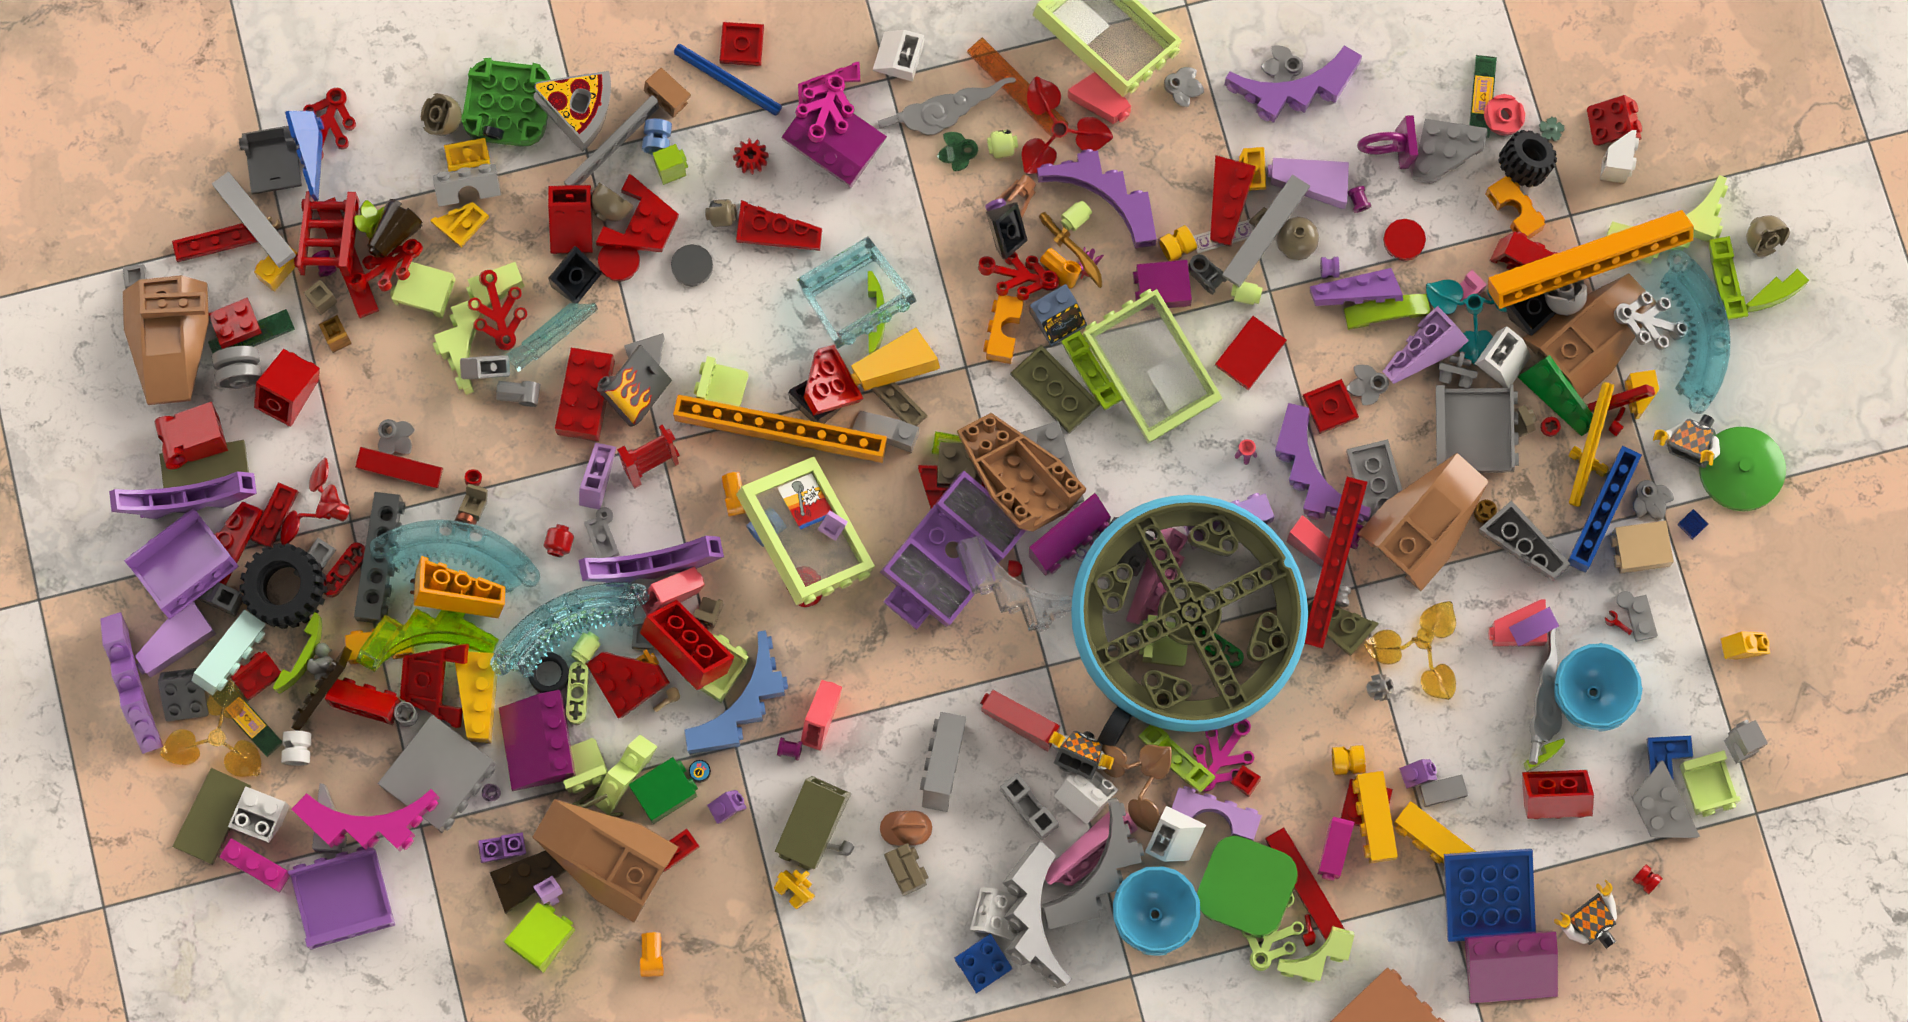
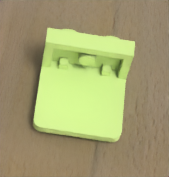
M707 356L706 362H702L699 374L702 375L701 380L695 384L694 394H696V398L740 407L749 377L748 372L716 364L715 358Z
M1148 615L1147 621L1143 620V625L1156 619L1157 616ZM1166 621V625L1169 628H1175V622ZM1148 627L1146 629L1149 637H1156L1157 631L1155 628ZM1166 636L1140 649L1139 654L1143 655L1142 662L1183 667L1186 663L1188 645L1177 643Z
M590 738L571 746L576 776L563 781L566 790L569 793H578L589 785L601 784L608 770L596 740Z

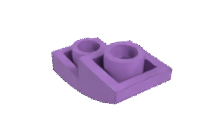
M1548 607L1510 626L1509 629L1519 647L1559 627V624L1551 608Z
M523 832L501 835L498 838L478 840L481 863L526 854Z

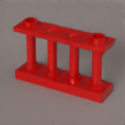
M306 191L305 199H302L301 202L303 218L298 255L294 257V266L298 268L301 276H305L306 266H336L340 269L342 276H351L357 230L354 216L358 215L360 205L356 192H347V200L344 199L343 202L314 201L309 191ZM313 210H343L345 212V216L341 220H312ZM311 228H335L343 231L342 237H339V239L310 238ZM309 247H339L340 255H337V257H307Z
M663 424L659 426L661 436L633 451H628L625 445L617 449L624 472L634 489L642 485L640 478L647 471L669 459H672L675 466L679 464L677 457L680 454L673 444V441L676 439L671 430H666Z

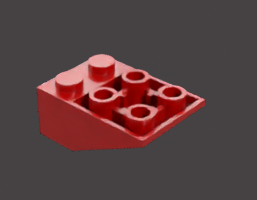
M591 185L548 186L551 254H568L574 246L582 253H593V207L591 205V195L593 192Z

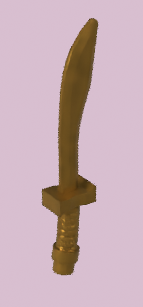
M1042 212L1039 215L1041 223L1055 236L1053 239L1055 243L1060 247L1062 244H1065L1078 257L1090 278L1101 288L1102 276L1094 261L1069 238L1071 234L1065 227L1061 231L1052 221V218L1046 212Z

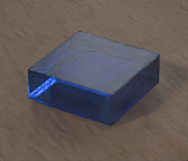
M1693 509L1677 525L1693 540L1708 526V523Z

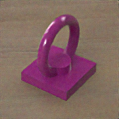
M1414 115L1405 116L1395 129V132H1381L1363 137L1357 143L1358 150L1366 154L1398 152L1399 168L1408 169L1418 156ZM1378 141H1393L1389 145L1368 146V144Z

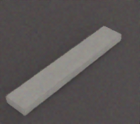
M652 95L564 181L565 186L581 185L659 108L658 100Z
M229 171L212 183L213 187L278 268L296 256L294 251Z
M1292 174L1228 265L1222 277L1240 288L1304 197L1310 185Z

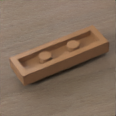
M206 293L141 294L140 315L141 317L206 315Z

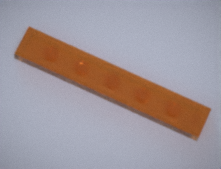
M983 37L967 50V53L996 82L1005 78H1015L1016 81L1014 83L1005 84L1002 88L1052 136L1050 129L1054 122L1047 111L1041 115H1036L1028 107L1027 91L1030 84ZM1050 109L1057 121H1064L1069 125L1055 109Z

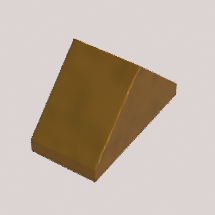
M338 315L319 324L333 353L352 344Z

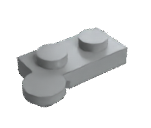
M607 507L598 509L596 519L584 522L598 558L620 555L608 526L613 520V513Z
M1628 591L1620 592L1616 601L1621 608L1628 609L1627 613L1635 642L1656 638L1658 634L1647 595L1633 597Z

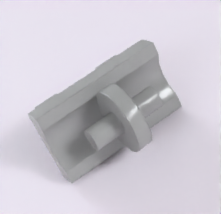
M1460 352L1459 357L1450 356L1449 361L1457 363V366L1440 362L1438 367L1440 369L1439 381L1450 384L1453 373L1460 374L1458 386L1470 388L1473 379L1477 378L1478 372L1462 367V365H1471V360L1464 359L1465 352Z

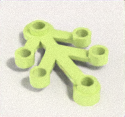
M1293 893L1286 908L1291 907L1294 903L1295 897ZM1296 921L1287 928L1264 936L1261 948L1255 937L1242 932L1243 937L1247 938L1252 950L1250 955L1251 966L1257 971H1264L1269 968L1273 959L1283 955L1290 956L1294 954L1296 946L1290 941L1284 943L1281 948L1269 950L1272 943L1291 935L1302 934L1304 925ZM1300 925L1301 931L1295 932L1293 926ZM1291 945L1293 947V951L1287 952L1285 950V946ZM1258 956L1264 958L1263 964L1257 963L1256 958Z

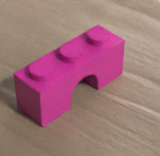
M232 838L220 855L223 861L242 872H246L279 893L290 877L286 869Z

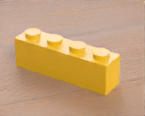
M1384 772L1357 774L1355 781H1352L1354 794H1358L1359 802H1356L1357 814L1361 815L1362 824L1359 825L1361 837L1365 836L1366 845H1363L1364 857L1369 859V864L1395 860L1398 855Z
M1411 801L1393 823V826L1396 827L1394 830L1403 837L1408 836L1413 840L1412 844L1421 851L1425 849L1431 854L1429 857L1438 864L1441 862L1444 864V854L1477 852Z

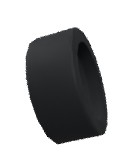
M544 652L531 660L527 675L531 685L537 692L562 691L568 683L569 668L566 661L560 655L553 652ZM546 661L557 663L561 669L559 681L551 686L540 684L536 677L538 666Z
M1117 706L1101 731L1098 741L1103 745L1116 746L1132 715Z

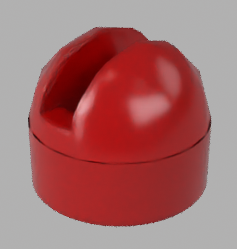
M475 469L468 470L465 473V484L479 486L482 481V474Z
M1009 560L1007 577H1018L1021 575L1023 570L1022 564L1016 560Z

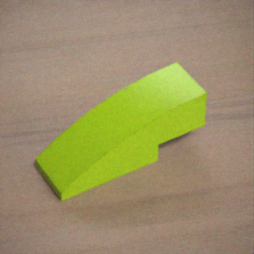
M1798 268L1783 282L1776 276L1746 304L1748 313L1767 309L1786 301L1803 289L1809 282V279Z

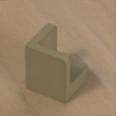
M321 279L304 292L308 301L320 315L337 303L333 293Z
M703 597L699 608L695 609L693 616L700 623L714 628L724 605L723 600L718 599V601Z

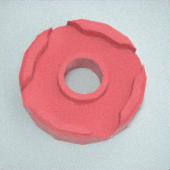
M1496 95L1485 106V122L1490 130L1498 135H1513L1525 122L1524 108L1512 95ZM1501 110H1505L1509 114L1508 120L1502 118Z

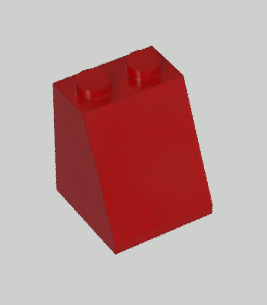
M283 349L256 382L254 408L291 427L319 381L320 368L314 363L300 358L297 354Z

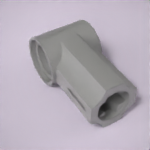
M499 381L496 399L519 402V404L524 406L536 407L538 405L540 384L532 381H523L522 383Z

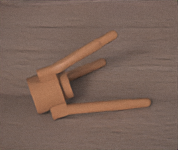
M1023 175L996 199L1005 198L1014 189L1015 191L1007 199L1008 202H1011L1017 194L1022 197L1027 195L1020 210L1021 217L1023 218L1027 206L1035 194L1033 189L1036 183L1029 176Z

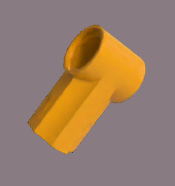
M1052 248L1048 249L1041 256L1040 262L1050 271L1057 274L1060 286L1066 284L1069 289L1073 288L1080 275L1081 266L1075 261L1065 260Z
M727 473L722 476V483L726 495L725 503L728 516L745 514L746 512L736 495L742 486L740 473Z
M655 932L641 934V977L663 976L661 934Z

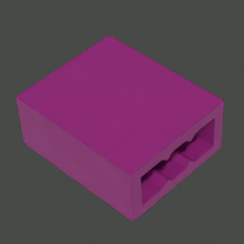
M1187 260L1137 264L1136 271L1133 272V283L1138 285V291L1135 292V302L1141 299L1139 295L1149 289L1153 292L1157 289L1168 308L1191 306L1192 296ZM1152 303L1151 305L1147 306L1146 308L1142 309L1141 311H1143V310H1154V309H1156V308L1154 307V305H1153V303Z

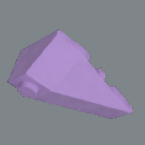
M1438 306L1417 325L1419 329L1415 335L1408 337L1406 340L1408 344L1402 351H1398L1382 371L1393 384L1453 355L1469 341L1456 324Z

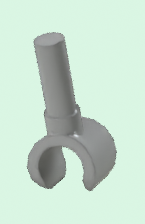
M844 840L841 846L828 843L826 848L849 856L854 846L852 843Z

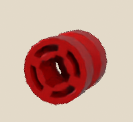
M1645 864L1632 881L1640 884L1649 895L1663 878L1659 874H1654L1651 871V867Z

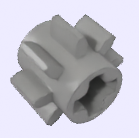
M1386 674L1371 676L1372 681L1367 683L1369 696L1374 698L1375 701L1388 700V694L1394 691L1392 680L1386 677Z

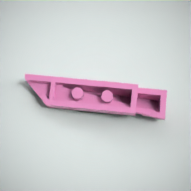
M1174 528L1161 530L1180 568L1185 557L1181 556L1179 552L1188 540L1187 536ZM1156 550L1155 557L1161 561L1165 560V553L1162 550ZM1149 557L1147 558L1126 619L1130 623L1140 624V621L1147 619L1148 615L1158 616L1159 602L1166 592ZM1167 569L1165 571L1166 578L1173 580L1175 572Z
M1109 812L1050 865L1045 877L1049 885L1056 882L1073 886L1096 867L1105 849L1109 834ZM1126 812V815L1122 816L1124 824H1128L1130 834H1132L1138 828Z

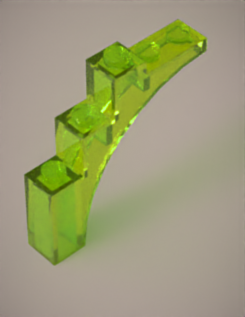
M416 608L405 625L385 615L361 647L356 662L375 672L387 659L398 652L414 646L436 643L452 645L469 644L470 649L478 652L494 653L499 639L491 633L478 628L473 623L464 620L465 613L441 610L437 617L433 618L428 613Z

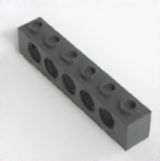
M374 492L354 613L357 621L383 624V618H387L388 615L386 600L387 597L390 598L392 585H389L390 576L393 577L395 573L393 557L398 554L399 544L396 543V539L402 530V523L399 522L400 515L405 512V502H403L402 497L398 494ZM385 513L393 514L390 520H382ZM388 533V540L384 542L379 541L381 534ZM379 554L386 555L383 562L375 561ZM375 575H382V580L379 583L372 582ZM371 596H379L377 603L369 604Z

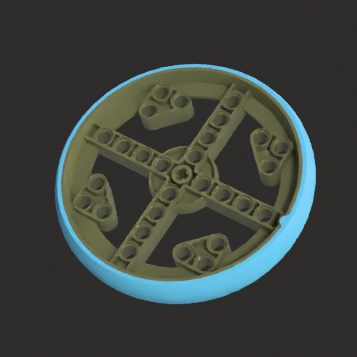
M1178 495L1155 499L1129 510L1112 522L1099 535L1079 568L1072 595L1071 616L1075 643L1088 674L1107 698L1120 709L1147 724L1173 731L1201 732L1224 728L1252 716L1266 706L1280 692L1294 672L1304 647L1308 624V606L1304 582L1299 568L1284 542L1267 524L1249 511L1221 499L1197 495ZM1217 521L1221 523V532H1217L1213 529V522ZM1179 526H1195L1189 531L1187 536L1190 545L1228 557L1236 552L1239 542L1254 555L1261 566L1211 590L1202 583L1186 581L1161 530ZM1194 531H1200L1203 534V541L1194 539ZM1145 532H1154L1156 536L1155 541L1147 540ZM1140 541L1166 591L1159 602L1158 618L1108 642L1103 625V610L1108 614H1114L1122 608L1133 576L1132 568L1128 564L1122 563L1117 565V563L1133 545ZM1223 541H1229L1232 544L1231 551L1224 550L1222 547ZM1156 550H1162L1165 553V560L1161 561L1155 557ZM1118 569H1123L1127 572L1126 579L1118 578ZM1167 569L1175 572L1173 580L1166 578L1165 571ZM1265 569L1270 572V580L1262 578V570ZM1098 579H1105L1108 582V588H1099L1097 584ZM1243 579L1251 581L1252 588L1250 590L1242 586ZM1271 584L1276 601L1277 617L1271 612H1266L1257 618L1246 652L1250 661L1256 663L1264 661L1247 681L1239 685L1214 636L1221 623V608ZM1177 588L1185 592L1184 599H1178L1175 596ZM1227 588L1233 592L1232 599H1226L1223 596L1224 589ZM1108 598L1116 599L1118 607L1115 609L1110 608L1107 604ZM1205 598L1213 600L1214 607L1212 609L1205 607ZM1193 610V618L1186 616L1185 612ZM1167 617H1172L1175 620V628H1169L1166 625ZM1264 617L1271 620V628H1265L1262 625ZM1148 627L1155 628L1157 631L1156 637H1149L1146 629ZM1196 627H1201L1205 631L1203 638L1195 635ZM1133 636L1137 639L1138 644L1136 647L1128 645V637ZM1166 636L1183 645H1194L1219 696L1205 700H1185L1192 693V685L1184 679L1157 670H1151L1144 674L1141 684H1139L1122 668L1118 660ZM1273 637L1280 638L1282 642L1280 648L1273 646ZM1109 646H1115L1118 649L1117 657H1112L1108 654ZM1206 646L1214 649L1215 654L1213 657L1206 656L1204 652ZM1255 646L1262 649L1263 654L1261 657H1256L1253 654ZM1217 665L1224 668V676L1219 677L1215 674L1214 669ZM1148 675H1153L1157 678L1156 686H1150L1147 683ZM1177 685H1183L1186 688L1185 696L1177 694ZM1226 685H1231L1234 688L1233 696L1226 695L1224 691ZM1158 695L1166 696L1167 704L1165 706L1158 704Z

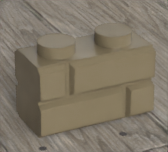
M907 843L884 854L903 896L927 885L926 879L929 877L925 868H919L916 860L919 859L915 847L910 848Z

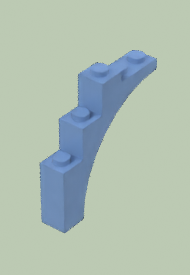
M766 630L757 632L758 654L756 666L751 680L742 695L728 710L717 718L700 726L685 729L689 755L739 747L740 740L744 739L742 727H737V725L763 721L762 715L766 714L764 702H760V700L785 696L784 690L788 689L787 677H782L781 671L773 672V670H777L775 657H770L769 649H773L772 637H767Z

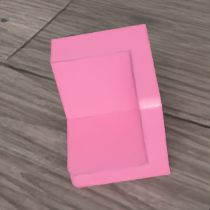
M1473 270L1460 283L1463 289V298L1460 301L1467 299L1471 294L1480 295L1486 288L1487 284Z

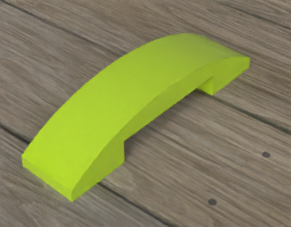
M1730 236L1710 239L1708 242L1712 271L1727 320L1748 317L1745 298L1741 295L1735 270L1734 252Z
M868 271V298L876 297L877 332H868L869 355L880 348L885 331L886 318L882 289L872 271Z
M1427 294L1403 295V301H1396L1395 298L1385 299V302L1376 303V300L1344 308L1348 330L1366 327L1370 323L1410 317L1411 319L1427 316L1431 312Z
M1080 330L1061 341L1082 380L1104 410L1123 400L1113 382H1110L1092 354L1090 346Z
M315 612L304 630L310 636V639L291 673L283 669L273 686V689L279 694L293 686L307 671L308 660L314 659L316 655L315 646L320 643L322 634V618Z
M1149 725L1138 736L1145 745L1171 747L1170 769L1201 793L1216 778L1200 762L1197 763L1178 746L1162 728Z

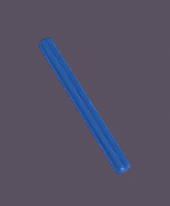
M682 44L676 46L674 50L676 56L773 115L777 116L780 113L782 106L776 101Z

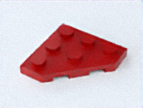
M834 344L819 348L814 353L804 394V399L813 415L856 404L864 399Z
M601 652L586 663L617 718H623L670 684L658 664L614 655L609 652Z

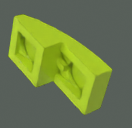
M1562 738L1543 745L1541 748L1543 755L1538 756V763L1536 765L1529 764V759L1525 761L1524 767L1526 772L1550 760L1564 745L1565 739Z

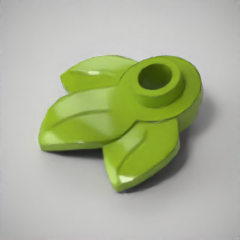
M365 200L360 207L361 215L354 216V223L357 229L366 233V236L370 239L373 227H376L385 206L377 210L370 201Z

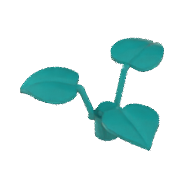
M1447 279L1427 283V297L1434 309L1438 306L1447 315L1453 314L1457 309V305L1462 306L1466 304L1467 311L1473 315L1474 332L1466 331L1463 333L1469 341L1459 351L1465 352L1464 358L1471 360V363L1476 365L1475 362L1493 338L1488 330L1478 331L1477 314L1482 312L1483 303L1492 305L1495 303L1487 290L1489 298L1492 299L1491 301L1482 298L1478 294H1471L1467 299L1460 301L1463 298V289L1454 280ZM1495 303V306L1499 311L1507 312L1506 307L1499 309Z

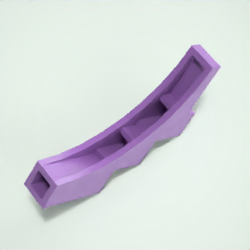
M1344 45L1334 59L1322 69L1309 76L1294 81L1272 83L1247 79L1230 71L1226 76L1224 85L1227 86L1226 88L1230 92L1243 95L1249 103L1258 104L1256 109L1258 116L1265 121L1270 120L1274 123L1286 103L1293 110L1304 113L1317 93L1320 94L1322 99L1335 103L1359 66L1362 55Z
M1091 149L1083 150L1077 154V162L1068 160L1060 165L1044 164L1037 168L1038 183H1070L1086 188L1101 196L1114 207L1124 220L1131 233L1135 249L1156 246L1157 238L1148 192L1136 190L1127 195L1123 171L1109 170L1102 174L1098 151Z
M1288 403L1275 449L1276 457H1279L1284 462L1294 461L1289 482L1298 491L1308 490L1303 507L1304 514L1312 520L1325 519L1327 512L1336 517L1342 495L1326 482L1311 457L1307 434L1310 410L1308 407ZM1361 505L1357 522L1369 521L1371 515L1369 507Z
M238 471L214 480L180 487L148 490L113 489L109 491L112 512L140 515V518L159 519L173 512L187 513L192 508L195 511L205 507L225 508L257 494L254 473Z
M703 536L677 546L647 553L607 558H583L578 561L582 581L606 582V585L623 586L637 579H657L671 572H682L692 567L697 569L724 558L720 537Z
M119 612L101 618L103 647L110 661L111 675L119 692L120 707L125 719L130 724L142 754L163 747V742L144 694L131 647L129 629L124 617Z

